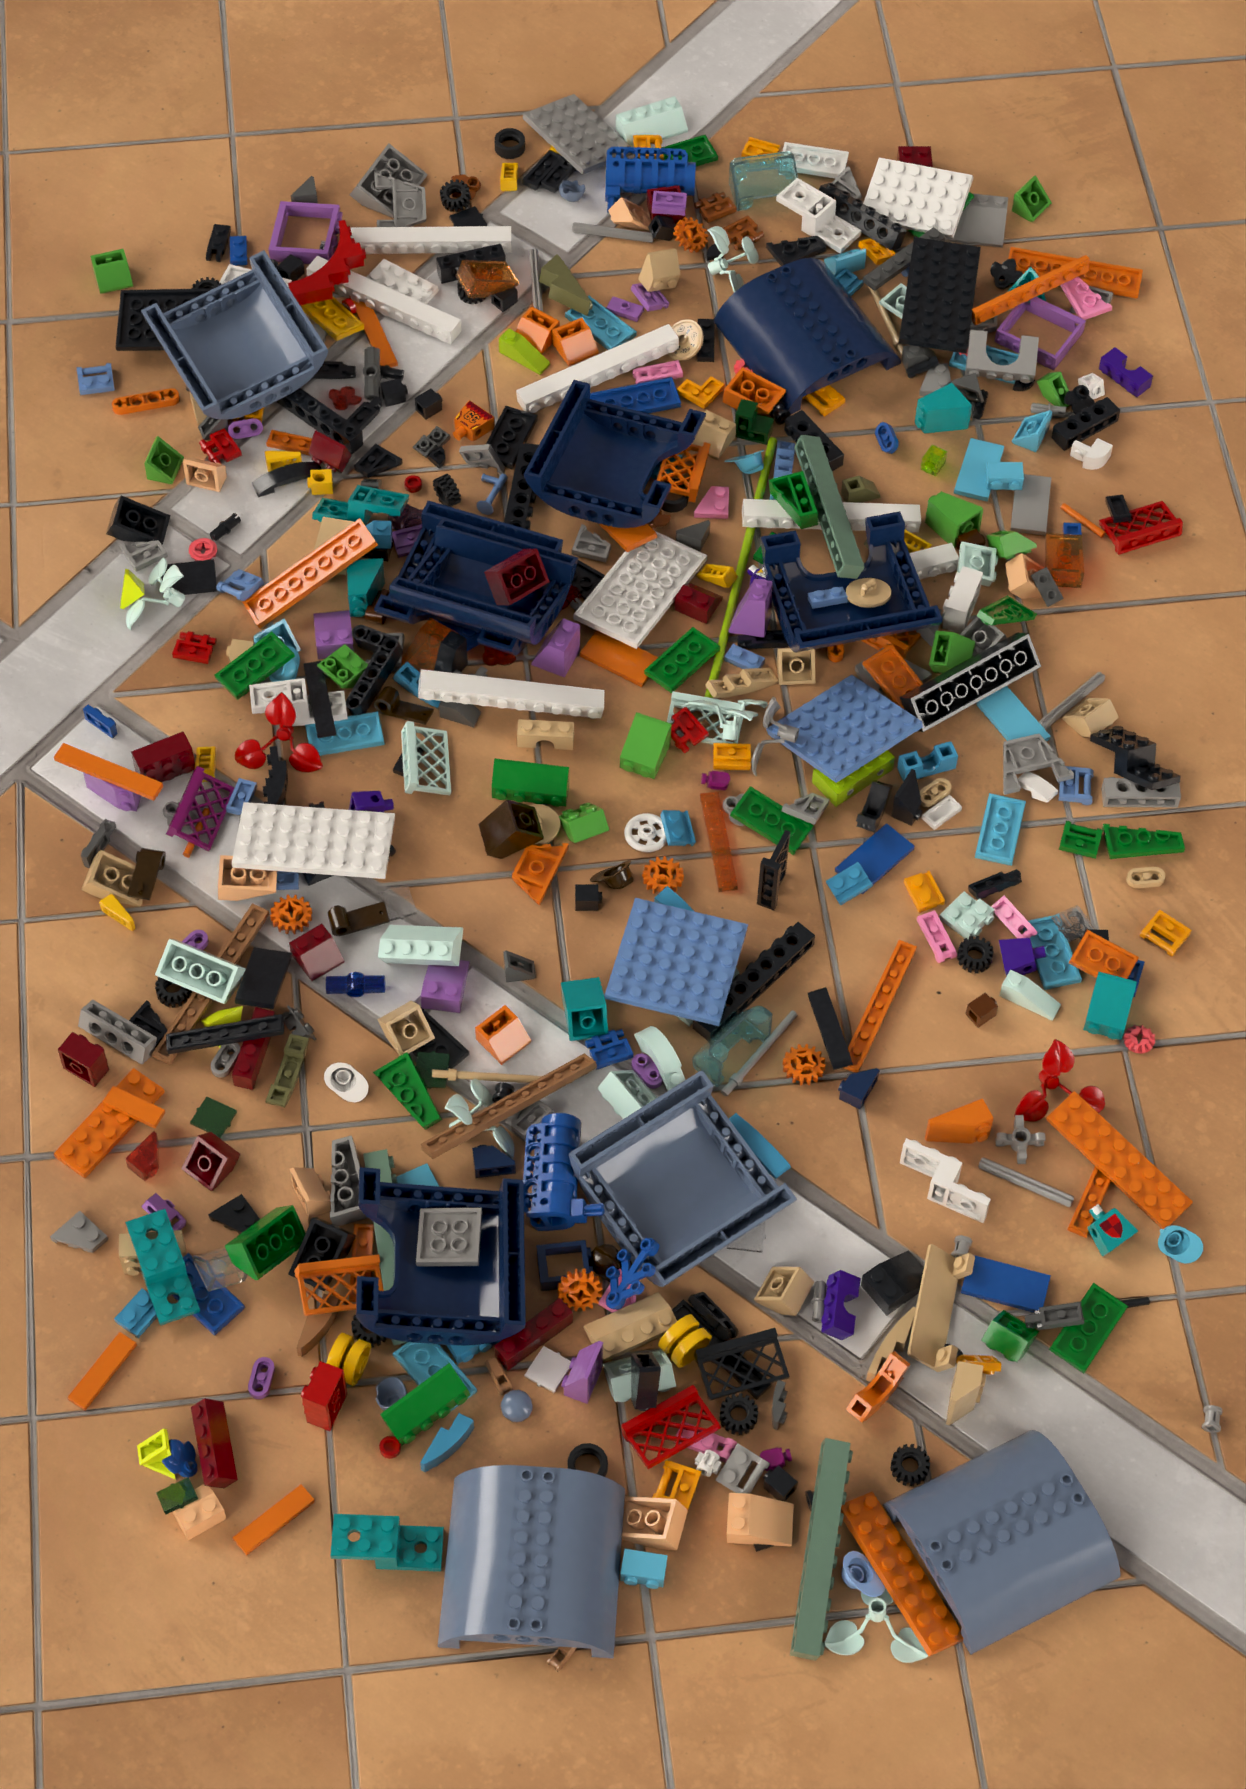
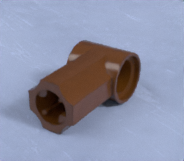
M382 589L378 591L372 605L369 604L366 609L365 620L382 625L385 623L387 617L375 613L374 608L381 595L388 597L389 590Z

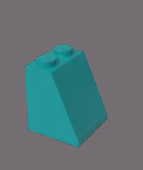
M950 383L918 399L915 424L925 434L968 429L972 404L953 383Z
M383 558L357 560L347 567L350 617L365 616L368 605H372L378 591L384 587Z
M1098 972L1083 1030L1091 1034L1104 1035L1110 1039L1122 1040L1137 981Z
M600 978L561 982L562 1001L569 1040L590 1039L595 1035L607 1034V1007Z

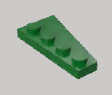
M404 1053L373 1072L425 1130L442 1120L409 1053Z

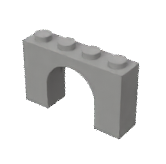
M970 330L965 375L976 373L977 377L982 376L987 379L1000 378L1005 381L1020 380L1022 383L1034 381L1039 337L1022 335L1018 359L1009 365H998L992 362L986 353L988 331Z

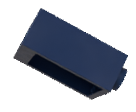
M586 1240L536 1245L541 1291L558 1290V1283H561L562 1277L548 1276L546 1256L581 1252L583 1269H586L587 1274L593 1271V1266H589L588 1260H591L592 1257L591 1248L586 1247Z

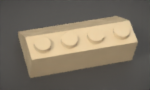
M657 1292L583 1327L591 1344L597 1341L603 1342V1363L662 1337L677 1320L669 1304Z

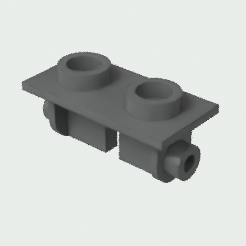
M1047 567L1031 575L1047 607L1064 599Z
M288 1005L287 1008L290 1011L282 1014L287 1028L291 1031L296 1027L292 1032L293 1035L306 1038L311 1037L316 1040V1037L313 1035L314 1029L309 1023L304 1022L302 1012L298 1008L293 1009Z

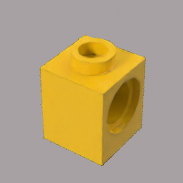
M332 469L310 470L311 477H307L308 488L312 490V495L333 494Z

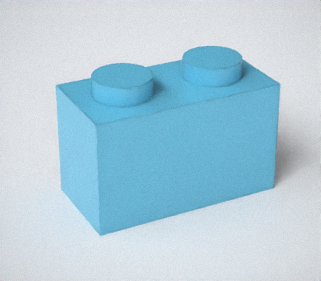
M987 462L986 487L988 490H1022L1024 481L1023 462Z
M624 1549L620 1581L633 1586L643 1584L651 1589L663 1588L668 1555Z

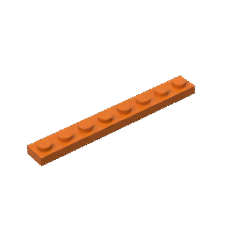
M1084 255L973 308L972 323L976 326L1089 272L1090 258Z
M898 940L848 1046L853 1065L844 1067V1069L854 1073L860 1071L911 963L917 946Z

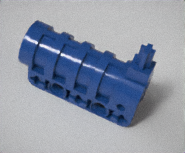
M609 148L606 157L605 187L607 212L609 213L608 210L620 199V193L625 194V192L641 194L647 193V189L680 185L681 193H687V196H694L696 162H687L688 155L683 149ZM628 153L635 154V157L633 159H628L626 155ZM646 154H649V159L645 158ZM661 154H666L668 158L666 160H661L659 156ZM679 155H682V160H678Z
M553 1113L546 1115L542 1118L541 1123L531 1125L526 1132L523 1173L524 1214L530 1218V1223L537 1231L568 1229L573 1227L575 1223H587L588 1216H602L605 1213L603 1203L586 1204L583 1198L577 1199L578 1180L573 1171L569 1153L580 1147L582 1123L579 1118L570 1114ZM539 1131L540 1133L537 1134V1142H536V1139H535V1137H534L533 1135H535L536 1132ZM535 1149L534 1156H531V1151ZM532 1185V1193H529L528 1188Z

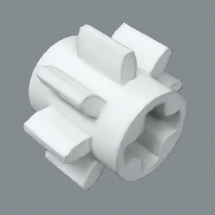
M706 1450L704 1454L702 1452L698 1453L694 1464L697 1465L696 1470L701 1471L702 1475L710 1477L712 1473L717 1475L722 1462L719 1461L720 1456L717 1453Z

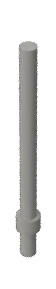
M792 1010L742 1068L729 1078L728 1084L721 1090L724 1096L727 1097L735 1087H738L743 1082V1077L797 1017L795 1011Z

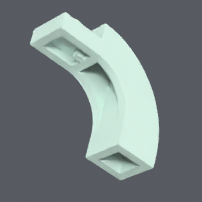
M650 1026L634 1034L641 1052L648 1054L657 1066L667 1091L686 1080L681 1070L682 1064L676 1052L660 1030Z

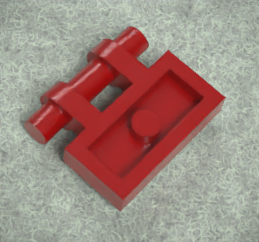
M225 428L210 434L211 441L206 442L202 439L199 442L202 452L207 454L210 462L222 464L220 462L222 458L227 463L242 456L240 448ZM214 448H216V449L218 450V451L215 452V453L212 451V449H214Z
M190 631L187 633L180 632V639L176 641L172 656L177 659L208 664L213 652L212 645H216L217 638L210 637L207 634L203 636L197 635Z
M687 707L671 716V720L674 722L671 725V739L675 742L674 745L677 749H681L683 753L688 752L690 749L686 745L687 742L690 741L695 746L709 736L708 731ZM679 729L684 734L681 738L676 733Z

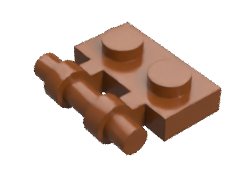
M716 192L711 197H703L694 203L696 209L700 208L699 213L707 223L733 214L737 209L724 192Z
M748 215L723 228L728 235L730 244L735 241L738 242L734 244L736 251L743 249L742 238L749 235L753 243L760 241L764 237L763 231L756 232L758 225Z

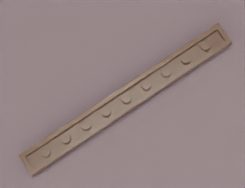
M252 903L217 957L237 964L270 915L269 911ZM193 992L166 1034L195 1029L213 999ZM165 1034L152 1053V1056L165 1064L171 1065L178 1053H167Z
M585 1053L473 1114V1121L470 1125H466L461 1121L421 1143L422 1151L432 1159L439 1157L513 1114L597 1068L596 1061Z

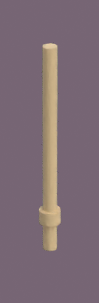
M869 287L893 339V345L902 358L904 344L898 343L899 336L886 308L879 304L881 297L878 290L874 291Z
M450 1068L448 1070L432 1069V1077L448 1078L450 1081H456V1079H477L531 1083L542 1077L467 1072Z

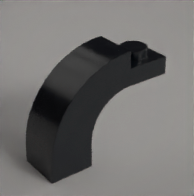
M877 780L872 782L863 810L857 815L856 822L858 823L856 827L872 832L876 831L884 814L893 785Z

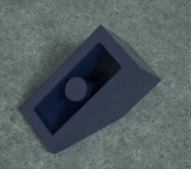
M875 1068L850 1074L847 1080H842L839 1085V1099L861 1109L878 1081L880 1070Z
M479 1145L472 1148L475 1178L516 1174L515 1161L493 1145Z

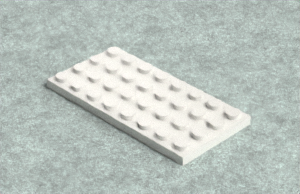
M656 532V539L623 553L574 613L573 619L637 649L673 604L675 596L683 584H688L707 561V555Z
M244 802L232 858V868L385 879L395 813Z

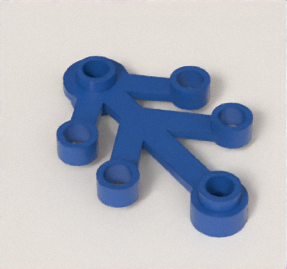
M645 1238L641 1242V1252L631 1268V1253L626 1249H621L618 1252L617 1259L622 1264V1282L620 1285L618 1283L620 1271L614 1266L606 1271V1276L610 1279L611 1292L607 1296L606 1305L610 1309H621L627 1298L633 1295H640L644 1291L645 1286L639 1280L655 1274L656 1268L651 1263H645L642 1270L638 1271L647 1256L651 1257L657 1254L659 1243L654 1239Z

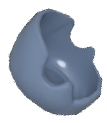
M564 180L559 185V192L566 201L576 202L584 195L585 185L580 186L577 180L573 182Z
M389 1377L383 1379L376 1386L377 1396L375 1399L378 1406L385 1411L408 1393L404 1383L399 1378Z
M511 1390L504 1395L500 1404L503 1416L512 1422L524 1421L530 1416L533 1409L531 1398L526 1392L521 1390Z

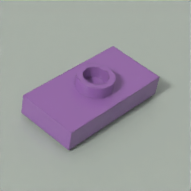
M613 296L606 309L614 315L638 322L644 311V306Z

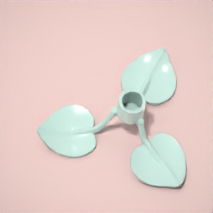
M714 226L707 231L712 235L721 254L714 258V261L708 263V269L712 275L718 273L720 275L729 274V280L735 293L745 283L740 274H736L734 270H726L728 263L747 255L748 261L751 264H755L759 260V255L752 240L746 236L742 238L744 253L729 260L722 259L729 251L730 241L722 227Z
M165 558L159 561L149 576V584L154 585L157 581L161 583L159 591L164 593L163 597L165 600L143 597L133 602L126 615L128 629L131 630V626L141 615L146 601L162 603L167 606L171 603L176 607H180L183 604L185 595L171 588V586L184 577V575L176 565H172L166 572L167 560Z
M754 699L738 700V703H742L741 709L727 710L726 713H734L735 716L734 720H726V724L723 722L720 707L717 703L695 700L684 704V707L695 704L716 709L720 728H723L722 739L737 740L741 717L751 721L753 717L758 716L756 712L744 711L745 706L753 704L765 709L768 706V702Z
M473 1079L470 1084L474 1096L479 1100L478 1105L471 1111H468L467 1102L459 1094L453 1095L448 1100L445 1109L458 1117L457 1120L449 1124V1128L461 1121L466 1125H470L473 1121L471 1115L482 1105L488 1107L494 1103L491 1093L479 1080ZM492 1126L485 1130L493 1131L492 1133L497 1143L513 1159L514 1143L509 1133L502 1126Z
M886 1588L883 1594L878 1597H869L861 1592L863 1602L869 1605V1614L866 1615L859 1630H857V1626L853 1622L841 1620L830 1628L825 1640V1647L836 1654H855L864 1646V1639L860 1634L864 1631L868 1621L881 1622L884 1620L892 1637L895 1638L891 1643V1652L898 1661L912 1663L928 1657V1654L911 1628H902L898 1635L895 1633L889 1616L886 1615V1606L891 1605L894 1600Z

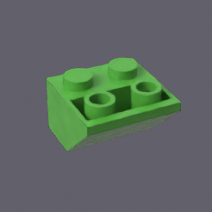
M124 249L90 256L100 294L133 287Z
M1000 530L986 535L989 547L996 548V555L999 559H1011L1016 557L1015 554L1017 553L1027 554L1032 552L1031 549L1037 547L1036 543L1015 531Z
M936 631L929 662L933 673L943 674L972 658L976 642L954 632Z
M344 644L317 664V666L341 688L353 689L368 664Z
M584 803L576 810H565L559 816L560 823L567 837L573 843L609 831L603 809L591 803Z

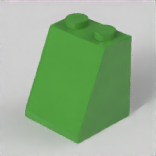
M941 491L929 498L925 523L947 543H952L955 548L959 535L977 529L978 532L980 531L983 508Z
M636 712L620 755V768L628 772L640 774L646 778L655 779L671 744V723Z

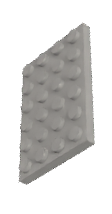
M575 94L523 113V120L582 175L605 166L607 150L609 148L631 147Z

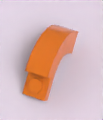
M893 1351L874 1379L863 1390L855 1394L846 1410L862 1423L869 1419L897 1389L904 1379L903 1375L909 1368L910 1363Z

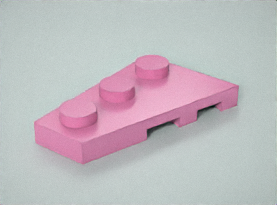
M1079 277L1060 285L1079 318L1086 320L1112 311V306L1109 303L1106 304L1098 293L1095 294L1091 291L1089 286Z

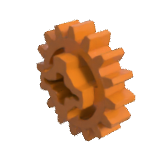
M684 217L674 227L675 232L673 233V235L677 236L675 241L680 242L679 247L683 245L684 251L689 249L690 253L693 251L697 253L699 250H702L708 243L707 238L709 237V235L705 234L707 229L702 228L703 223L698 224V219L693 221L692 217L689 219Z
M666 856L663 857V860L656 857L655 862L649 860V865L644 866L642 873L643 884H647V890L652 888L653 894H655L657 891L661 892L668 886L674 892H677V887H681L682 881H684L683 868H679L680 863H673L674 858L668 861Z
M289 894L286 896L287 899L280 897V902H274V907L270 909L273 926H278L279 932L284 929L286 934L289 931L296 934L298 929L303 932V926L309 927L308 921H312V908H310L309 902H305L304 897L297 899L296 894L293 898H290Z
M798 1044L797 1049L791 1047L790 1053H785L782 1063L784 1065L783 1072H787L786 1078L792 1077V1083L800 1081L801 1086L803 1082H806L809 1086L811 1080L817 1083L818 1077H823V1071H825L826 1066L825 1057H821L822 1052H815V1046L809 1049L808 1044L804 1048L800 1044Z
M576 1268L573 1274L569 1271L567 1272V1278L561 1277V1283H558V1298H561L569 1308L573 1306L576 1312L578 1308H582V1311H585L587 1306L592 1309L593 1302L598 1304L599 1297H602V1282H600L599 1276L594 1277L593 1271L587 1274L585 1268L582 1272H579Z

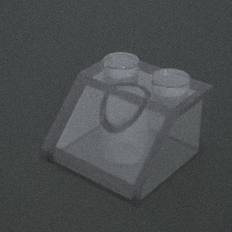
M225 1247L192 1256V1260L208 1292L246 1281L248 1275L232 1264Z

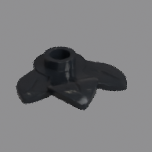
M1008 259L1002 265L994 262L990 270L992 277H994V284L999 289H1006L1010 284L1016 283L1023 275L1022 272L1016 271L1014 259Z
M1084 385L1076 386L1073 391H1068L1064 397V403L1072 405L1074 414L1081 412L1085 407L1088 408L1095 404V401L1089 396L1088 388Z

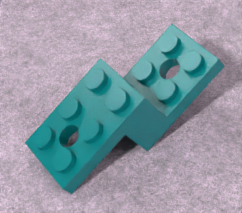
M357 485L348 502L322 498L312 513V519L321 522L323 517L355 522L360 518L366 525L373 513L400 516L409 502V494Z
M166 1209L125 1222L160 1326L199 1313L200 1308L188 1278L185 1262ZM149 1231H156L158 1233L157 1238L153 1240L148 1239L146 1235ZM172 1294L178 1295L179 1301L174 1304L169 1303L168 1297Z
M334 1514L330 1556L331 1559L375 1560L376 1569L441 1572L444 1527L400 1525L399 1516ZM356 1532L360 1534V1539L352 1542L348 1539V1536ZM418 1544H424L427 1546V1549L423 1553H418L415 1551V1547Z

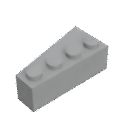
M351 1135L333 1140L330 1219L332 1224L341 1226L368 1217L358 1206L359 1168L361 1164L353 1137Z

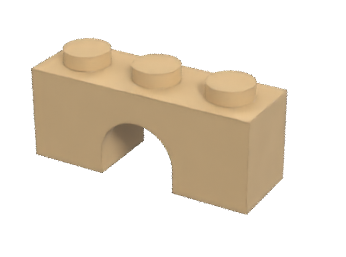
M518 719L517 747L536 748L538 741L547 740L554 744V749L573 750L574 722Z

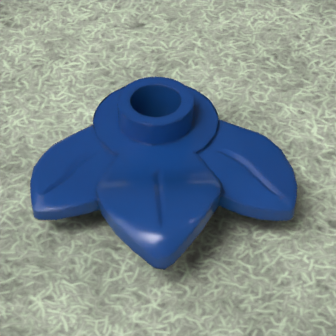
M177 1439L169 1440L172 1455L162 1460L165 1467L173 1474L179 1473L182 1477L189 1478L197 1473L198 1467L195 1461L196 1452L193 1445L189 1441L183 1444Z

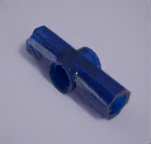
M351 972L347 976H326V994H347L350 997H361L364 993H385L386 990L385 975L364 976L360 972Z

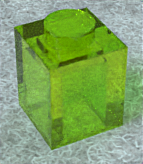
M931 445L922 457L921 470L937 476L946 463L947 451Z

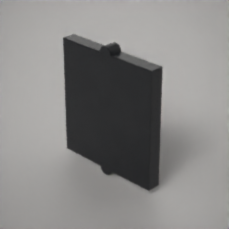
M475 206L449 216L454 227L487 226L483 214H480Z

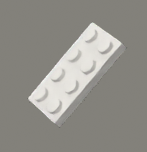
M785 142L779 170L836 179L846 168L849 152Z
M383 259L367 276V278L425 304L439 291L438 286L386 259Z

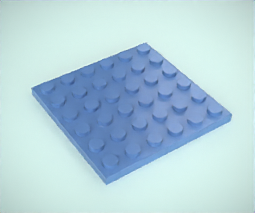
M853 675L848 676L777 721L783 725L799 728L798 738L795 743L785 740V743L781 744L836 783L923 727L921 720ZM772 724L766 728L769 736L774 739H780L777 736L778 726Z
M635 898L607 985L605 999L719 1026L748 924Z

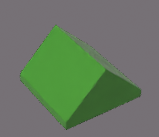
M1036 175L1014 194L1012 212L1030 222H1033L1052 203Z
M159 436L155 438L144 463L147 479L173 484L184 456Z

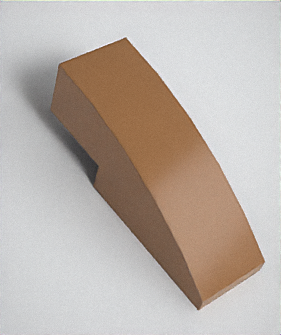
M323 1294L322 1299L324 1300L328 1294ZM332 1295L326 1300L331 1306H338L340 1304V1300ZM338 1312L307 1316L297 1345L298 1356L303 1357L321 1341L332 1326Z

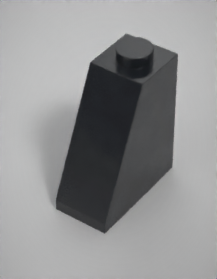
M452 630L440 643L434 671L453 673L455 670L460 672L464 670L468 665L467 639Z
M652 1352L631 1354V1402L634 1408L639 1411H647L650 1408H656L661 1367Z

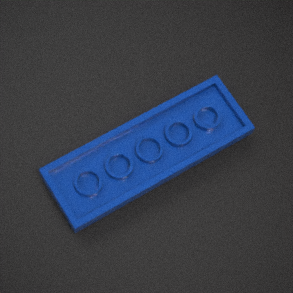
M672 377L590 393V399L647 414L681 407V401Z

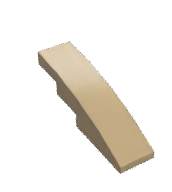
M770 668L742 669L740 674H726L722 680H708L705 686L713 698H725L764 689L777 684L778 679Z
M912 1307L885 1337L874 1356L866 1381L871 1382L874 1379L880 1365L883 1366L894 1350L903 1352L913 1325L916 1307Z

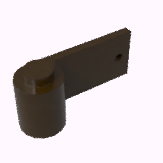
M391 686L384 687L374 702V707L379 713L426 725L434 712L432 708L401 701L399 692Z
M141 848L140 851H137V863L128 890V897L145 900L151 899L158 871L163 870L165 865V851Z
M384 901L348 912L345 907L336 905L327 912L334 936H344L390 922Z

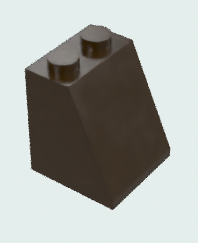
M511 800L504 801L478 824L487 856L503 859L544 839L535 807Z

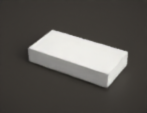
M948 795L922 814V819L935 830L962 810V806L952 796Z

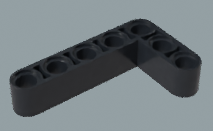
M365 625L354 627L352 635L358 647L373 652L375 655L346 699V706L352 716L367 712L403 654L401 645L396 637Z

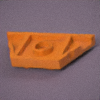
M562 843V846H551V844H543L541 846L530 845L525 848L512 873V880L538 905H541L569 848V844Z

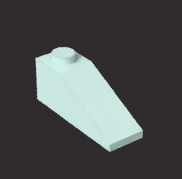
M1010 970L1002 984L1000 997L1053 1021L1061 1004L1029 978Z

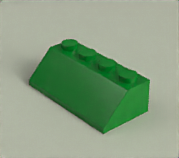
M494 758L491 787L492 798L566 807L569 793V767Z
M293 1205L277 1207L227 1243L225 1248L233 1265L252 1279L259 1280L300 1248L306 1233Z
M448 1363L380 1415L402 1446L405 1443H411L421 1431L430 1429L433 1426V1422L437 1419L446 1417L456 1405L459 1406L465 1403L470 1393L451 1364Z

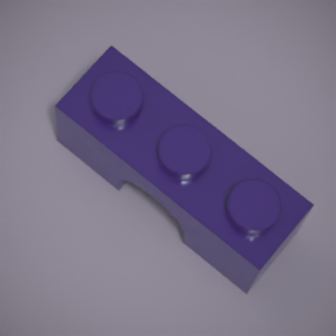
M1114 347L1101 357L1099 370L1135 397L1140 396L1151 387L1153 375L1141 366L1135 370L1125 369L1128 356Z
M843 1270L829 1275L826 1282L827 1292L824 1299V1315L821 1320L822 1333L839 1340H844L854 1335L856 1316L850 1314L845 1309L844 1302L847 1303L859 1296L861 1278Z

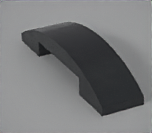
M315 462L293 463L260 476L252 482L257 496L261 497L275 493L274 488L307 479V477H311L310 470H322V468Z

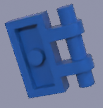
M613 1029L608 1031L607 1034L595 1035L585 1041L586 1048L595 1047L589 1050V1054L596 1061V1070L633 1058L634 1054L627 1038L618 1039L624 1036L622 1029L616 1031ZM608 1041H611V1042H612V1043H609V1044H606V1045H603V1046H602V1043H605V1042H608Z

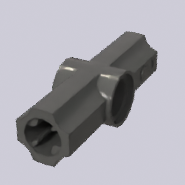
M375 347L364 349V398L370 401L376 396L380 398V381L382 378L380 373V349Z

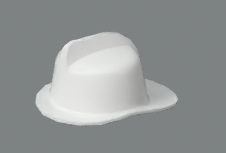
M341 1062L331 1064L324 1073L326 1085L344 1100L355 1103L366 1097L369 1089L368 1082L350 1064Z

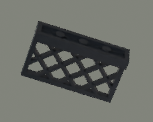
M787 830L784 831L771 858L763 857L760 863L757 904L773 911L777 906L779 886L787 869L790 832Z
M776 1328L695 1350L694 1358L698 1364L709 1401L790 1377L777 1339ZM774 1344L776 1353L773 1358L762 1353L765 1346ZM751 1350L758 1354L753 1364L742 1358L746 1351ZM731 1356L738 1360L734 1369L722 1364L725 1357ZM760 1356L771 1361L766 1371L755 1365ZM740 1361L751 1367L747 1376L735 1371ZM712 1362L718 1365L713 1375L705 1371L703 1363ZM773 1363L782 1368L783 1375L774 1376L769 1373ZM720 1367L731 1372L727 1382L715 1377ZM753 1369L764 1374L761 1381L755 1382L748 1378ZM733 1374L744 1380L740 1387L736 1388L728 1384ZM713 1380L724 1385L721 1392L712 1394L710 1385Z

